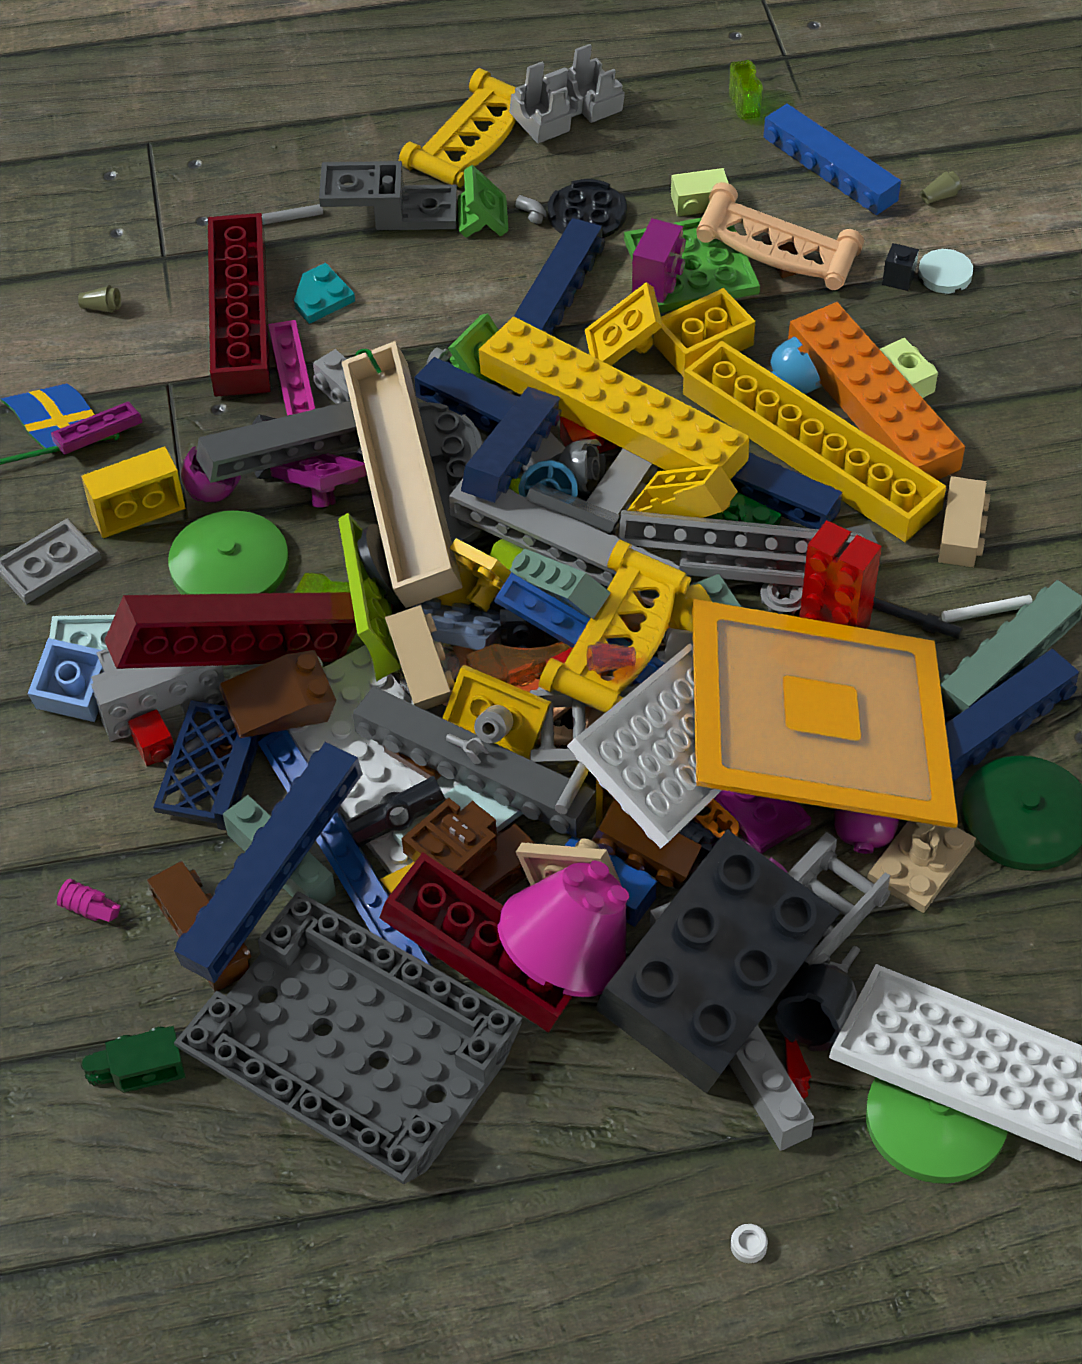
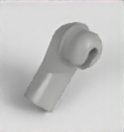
M521 195L518 196L515 207L530 212L528 219L532 223L541 224L543 217H546V210L541 203Z

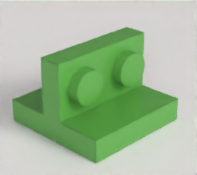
M473 165L469 166L464 170L465 191L458 195L459 232L467 238L474 232L480 231L485 225H488L499 236H502L508 232L506 195Z
M488 313L480 315L448 347V350L452 354L450 363L453 366L493 384L494 380L480 373L479 348L499 330Z

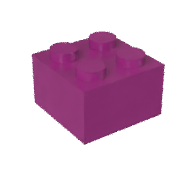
M651 218L633 253L632 293L646 282L654 287L656 299L659 303H664L668 293H673L677 275H682L685 267V259H682L686 246V239L683 238V226Z

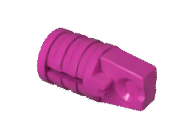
M71 878L64 882L57 897L58 906L74 911V913L81 914L83 917L94 921L102 919L110 922L116 919L121 905L105 898V893L85 886L80 882L77 883Z

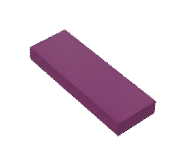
M128 401L51 433L53 442L65 455L143 422L141 414Z

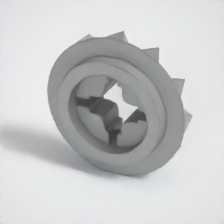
M764 582L760 593L761 602L767 605L769 612L775 610L779 614L789 612L791 615H794L801 608L803 586ZM779 593L781 595L790 593V599L785 597L779 600Z

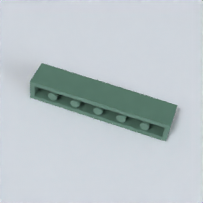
M1056 580L1049 588H1042L1030 605L1024 604L1011 622H1004L992 639H985L973 656H966L954 673L951 675L946 674L940 680L943 709L956 717L1043 655L1082 619V596L1059 580Z

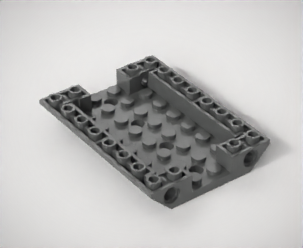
M297 891L258 939L261 952L258 958L227 996L218 991L212 995L176 1039L174 1045L400 1183L406 1184L429 1169L503 1067L522 1024V1017ZM272 992L277 995L276 1000L272 1003L265 1004L259 1001L260 997L265 993ZM323 1024L333 1028L331 1033L326 1036H318L314 1033L315 1029ZM378 1057L386 1058L389 1061L388 1065L383 1069H374L370 1066V1063ZM433 1091H442L446 1094V1098L440 1103L430 1102L427 1096Z

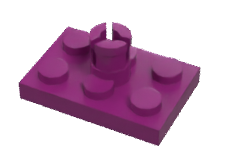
M330 453L270 468L272 477L283 479L285 483L300 484V487L303 488L310 487L314 507H327L329 504L333 505L336 503L333 492L334 486L339 484H355L359 481L358 478L367 476L364 462Z

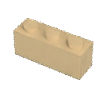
M951 476L938 558L939 563L974 568L976 556H982L985 539L979 538L980 533L985 534L988 516H983L982 512H988L991 495L985 493L986 481Z
M419 605L385 617L414 705L426 710L448 702L455 682L451 671L445 672L441 661L447 658L441 641L434 642L432 632L437 631L431 613L425 615L422 606Z

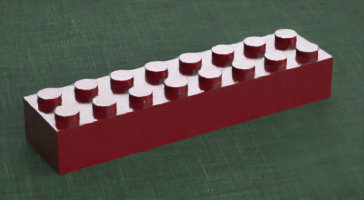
M262 213L208 217L210 376L214 397L271 392L266 246Z
M350 592L123 595L104 641L116 669L265 664L286 654L315 650L322 662H335L346 655L357 633Z

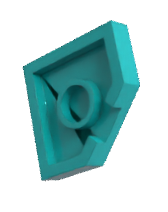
M324 263L302 274L294 298V306L299 314L310 324L355 302V293L327 263Z

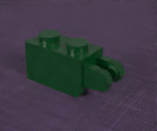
M174 1025L155 1027L148 1032L133 1036L122 1035L115 1040L105 1042L106 1050L94 1052L92 1055H85V1058H82L81 1068L85 1072V1079H87L89 1085L92 1084L93 1086L114 1082L116 1089L126 1093L186 1078L180 1049L174 1045L177 1039Z

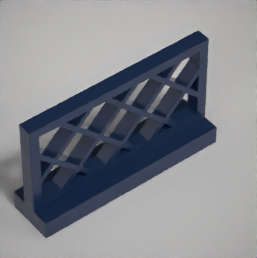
M191 700L153 807L156 813L217 823L218 829L226 830L223 813L242 798L259 746L258 741L261 740L262 734L240 738L236 728L227 732L222 724L231 718L227 706ZM196 712L209 713L213 718L199 727L193 721ZM218 726L223 735L208 743L202 733ZM198 736L204 746L188 754L184 748L185 743ZM229 742L232 746L231 753L218 759L213 749ZM209 752L214 762L199 770L193 760ZM189 763L194 773L178 780L175 775L176 769ZM219 768L223 774L222 780L209 786L203 776ZM199 779L205 789L189 797L183 787ZM180 790L185 798L184 801L176 805L164 804L167 796ZM210 795L214 801L211 812L198 810L194 804Z

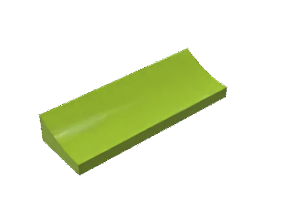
M347 513L340 517L338 521L357 634L366 645L372 657L377 682L402 668L385 617L391 616L393 613L391 603L384 598L385 590L380 587L375 578L370 580L364 569L357 545L358 540L361 539L363 529Z

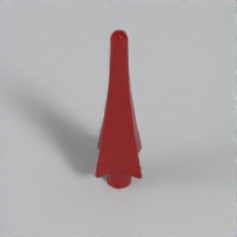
M784 1036L786 1072L801 1097L805 1099L808 1097L807 1089H811L808 1081L812 1075L796 1039L794 1042H791Z

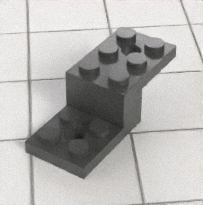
M402 161L322 162L319 193L320 207L374 206L376 230L456 229L457 185H404ZM426 206H435L434 208L430 209L425 208Z

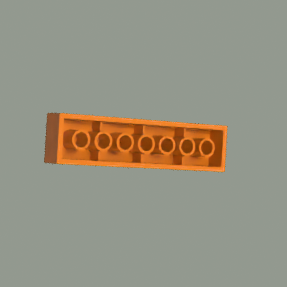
M838 302L790 321L788 339L796 337L801 342L802 346L798 350L808 353L820 377L819 383L862 432L936 480L961 470L965 445Z

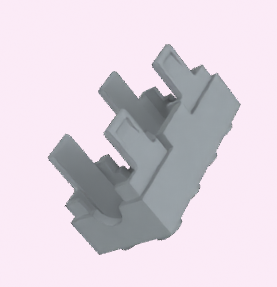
M591 44L575 49L573 66L569 68V72L565 67L546 74L543 78V62L527 67L525 84L515 88V93L511 94L509 113L537 144L569 132L571 117L582 113L592 123L622 111L625 92L622 90L623 85L615 79V69L605 72L602 69V63L597 58L590 60Z
M108 648L96 652L104 672L92 676L93 684L91 685L99 707L101 721L110 742L130 736L131 732L128 721L155 709L159 712L180 704L185 715L191 700L210 704H218L224 700L219 689L220 683L225 681L222 666L116 669Z

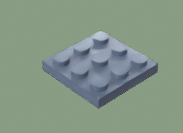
M433 598L411 607L421 605L425 615L431 613L437 631L432 632L434 641L437 642L441 641L442 643L485 651L501 635L500 612L488 609L487 612L470 609L471 606L464 603H453L452 606L443 605L438 598Z

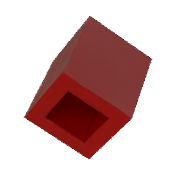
M157 709L128 721L132 740L146 766L163 762L164 759L173 753L174 744L172 736Z

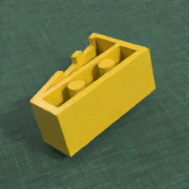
M720 464L657 471L627 511L704 518L726 510L738 491Z

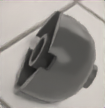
M584 439L572 442L565 447L559 457V461H557L563 463L573 472L578 485L577 497L591 496L607 472L605 453L599 454L597 446L602 445L597 439Z

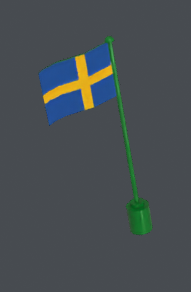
M67 383L1 398V402L16 414L28 434L43 449L0 459V465L61 451L53 442L51 433L95 414L82 395ZM116 433L97 442L115 438L116 441L119 439L120 433Z

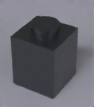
M892 243L885 260L882 285L909 291L916 273L919 249Z

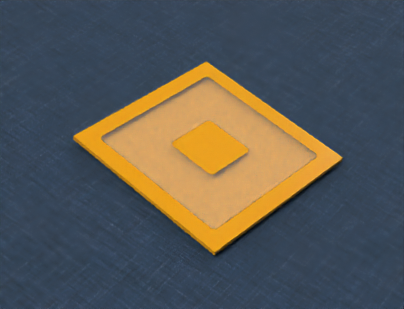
M693 599L696 786L938 826L957 827L958 820L935 641Z

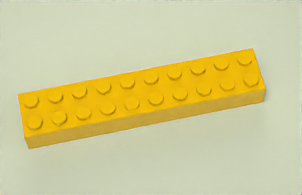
M514 316L479 348L480 373L521 395L527 387H531L560 397L558 409L562 410L561 416L664 470L720 464L731 480L748 461L750 436Z
M720 341L684 370L683 395L734 429L750 436L752 441L803 475L842 491L841 500L903 542L906 543L942 510L946 492L944 484L725 342Z

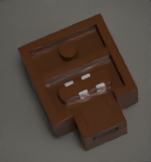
M448 798L401 838L403 853L415 862L421 853L424 852L464 879L497 850L496 819L474 801H471L461 810L458 804Z

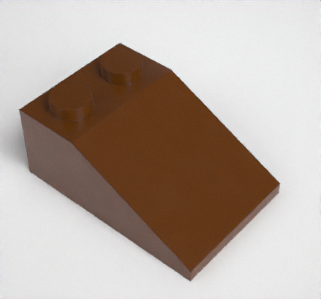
M315 650L283 655L228 679L219 685L240 738L328 722L337 701Z

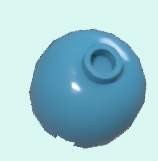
M792 337L779 345L773 352L771 357L773 371L771 373L800 392L807 394L821 387V384L818 382L820 377L808 353L798 350L802 346L801 342L796 337Z
M554 460L539 461L531 465L522 475L518 487L519 495L527 497L529 489L538 482L576 498L578 495L577 480L573 472L563 463Z

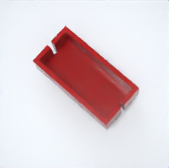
M826 520L807 546L800 617L867 629L871 621L882 546L856 535L838 558L836 555L851 536V531Z

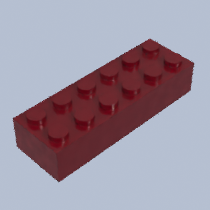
M422 852L385 901L379 919L549 1033L573 996L563 994L564 988L547 981L544 986L525 974L512 961L505 951L498 933V924L503 905Z

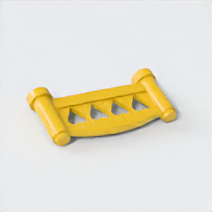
M478 68L473 73L469 83V91L473 93L472 96L422 148L411 141L404 145L399 155L402 167L409 170L414 168L446 184L457 185L461 188L465 184L464 170L471 165L475 167L489 157L504 142L513 129L517 120L509 113L511 94L515 93L516 87L491 77L490 72ZM487 107H506L507 110L502 111L501 116L495 117ZM473 121H491L494 124L488 126V130L483 132L478 130ZM459 136H478L480 139L475 141V145L466 146ZM445 151H464L466 154L461 156V160L454 162L450 160Z
M621 539L618 540L607 564V568L617 572L607 588L611 592L594 619L590 618L566 662L562 663L554 658L548 661L540 677L538 687L548 692H552L554 689L606 713L624 698L620 696V693L639 676L656 653L670 621L674 596L678 593L683 595L686 593L691 577L686 576L687 573L631 549L632 544ZM655 590L660 596L653 600L654 606L652 608H645L632 591ZM640 613L645 615L646 620L640 623V631L632 632L619 615ZM609 638H630L633 644L627 647L628 653L625 656L616 655L606 641ZM613 661L618 663L620 668L613 671L614 678L612 680L606 681L601 678L592 663Z

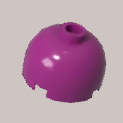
M196 446L192 447L180 468L181 482L186 491L197 501L216 503L226 499L234 491L241 479V475L210 483L196 459Z
M835 809L834 828L837 835L846 844L854 846L853 850L855 852L863 854L873 853L874 848L885 846L896 835L899 819Z

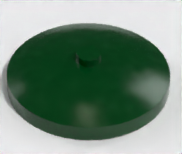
M1009 756L994 760L977 770L965 787L961 801V820L964 830L976 838L974 846L980 852L1006 867L1024 871H1041L1058 867L1070 861L1082 850V784L1063 767L1042 758Z

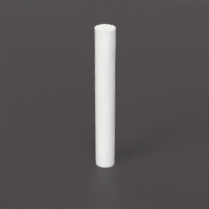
M1031 595L942 611L941 616L942 621L950 623L1017 610L1024 604L1030 605L1033 601Z

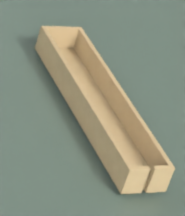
M396 341L371 350L374 359L382 371L380 373L376 371L366 352L342 361V366L392 587L404 607L409 608L461 589L463 586L455 554L449 549L452 541L408 363Z

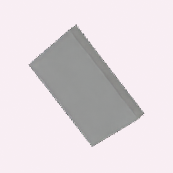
M67 518L0 557V576L22 601L28 604L101 560V555Z

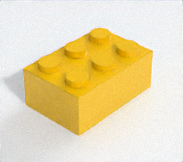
M722 288L662 316L663 327L653 334V344L684 377V370L720 341L725 342L739 352L753 346L755 320Z
M165 446L81 476L91 515L102 538L186 509L178 470Z

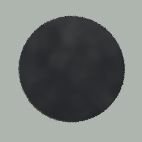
M580 179L571 181V185L559 191L555 190L548 201V219L553 228L561 234L564 233L571 219L575 218L602 226V238H605L617 232L623 226L627 217V201L625 196L611 188L609 183L601 180Z
M372 524L362 530L361 539L357 542L358 552L364 569L370 580L375 578L380 587L385 590L384 598L397 608L409 609L404 607L393 590L379 525Z

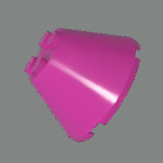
M595 860L590 864L574 863L514 894L507 900L501 910V918L498 924L501 943L512 961L525 974L544 986L547 981L564 988L563 994L571 996L589 997L600 995L626 961V902L629 898V893L609 873L608 866L603 862Z

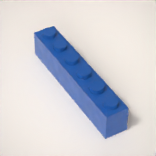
M785 104L765 117L764 138L875 215H878L899 200L900 179L789 104Z

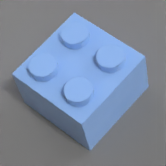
M48 638L28 691V695L35 708L95 722L99 707L91 684H93L91 677L104 672L96 652L102 650Z

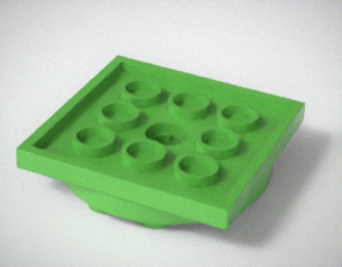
M702 218L673 223L683 226V238L686 239V246L682 259H685V267L682 275H677L673 293H668L664 303L657 302L659 312L675 311L722 288L734 299L759 294L760 285L748 257L718 239H713L708 243L701 242L697 238L696 230ZM734 225L727 228L731 232H736ZM646 228L624 232V241L632 260L633 253Z

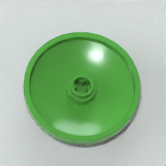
M221 511L203 516L186 526L175 538L170 548L168 564L171 579L180 594L273 593L287 573L289 556L283 534L271 521L251 512Z
M877 1077L874 1079L868 1094L866 1123L875 1147L892 1166L915 1179L931 1183H955L970 1179L983 1172L995 1161L1005 1143L1008 1131Z

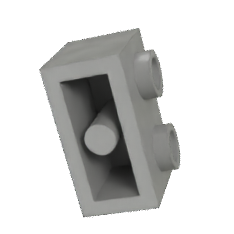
M334 349L313 362L315 374L313 379L316 386L334 403L338 404L350 401L342 366V361L347 359Z

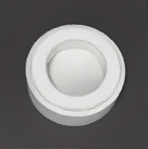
M744 1224L735 1229L731 1237V1251L738 1260L744 1263H755L765 1256L768 1239L763 1229L754 1224Z

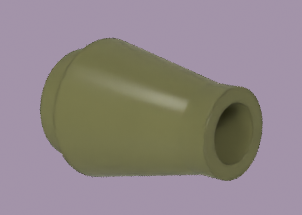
M944 171L926 188L922 189L920 195L922 200L928 205L938 200L956 196L958 191L962 189V184L954 171Z
M109 285L88 292H80L78 303L81 309L113 313L121 307V293L118 288H113Z

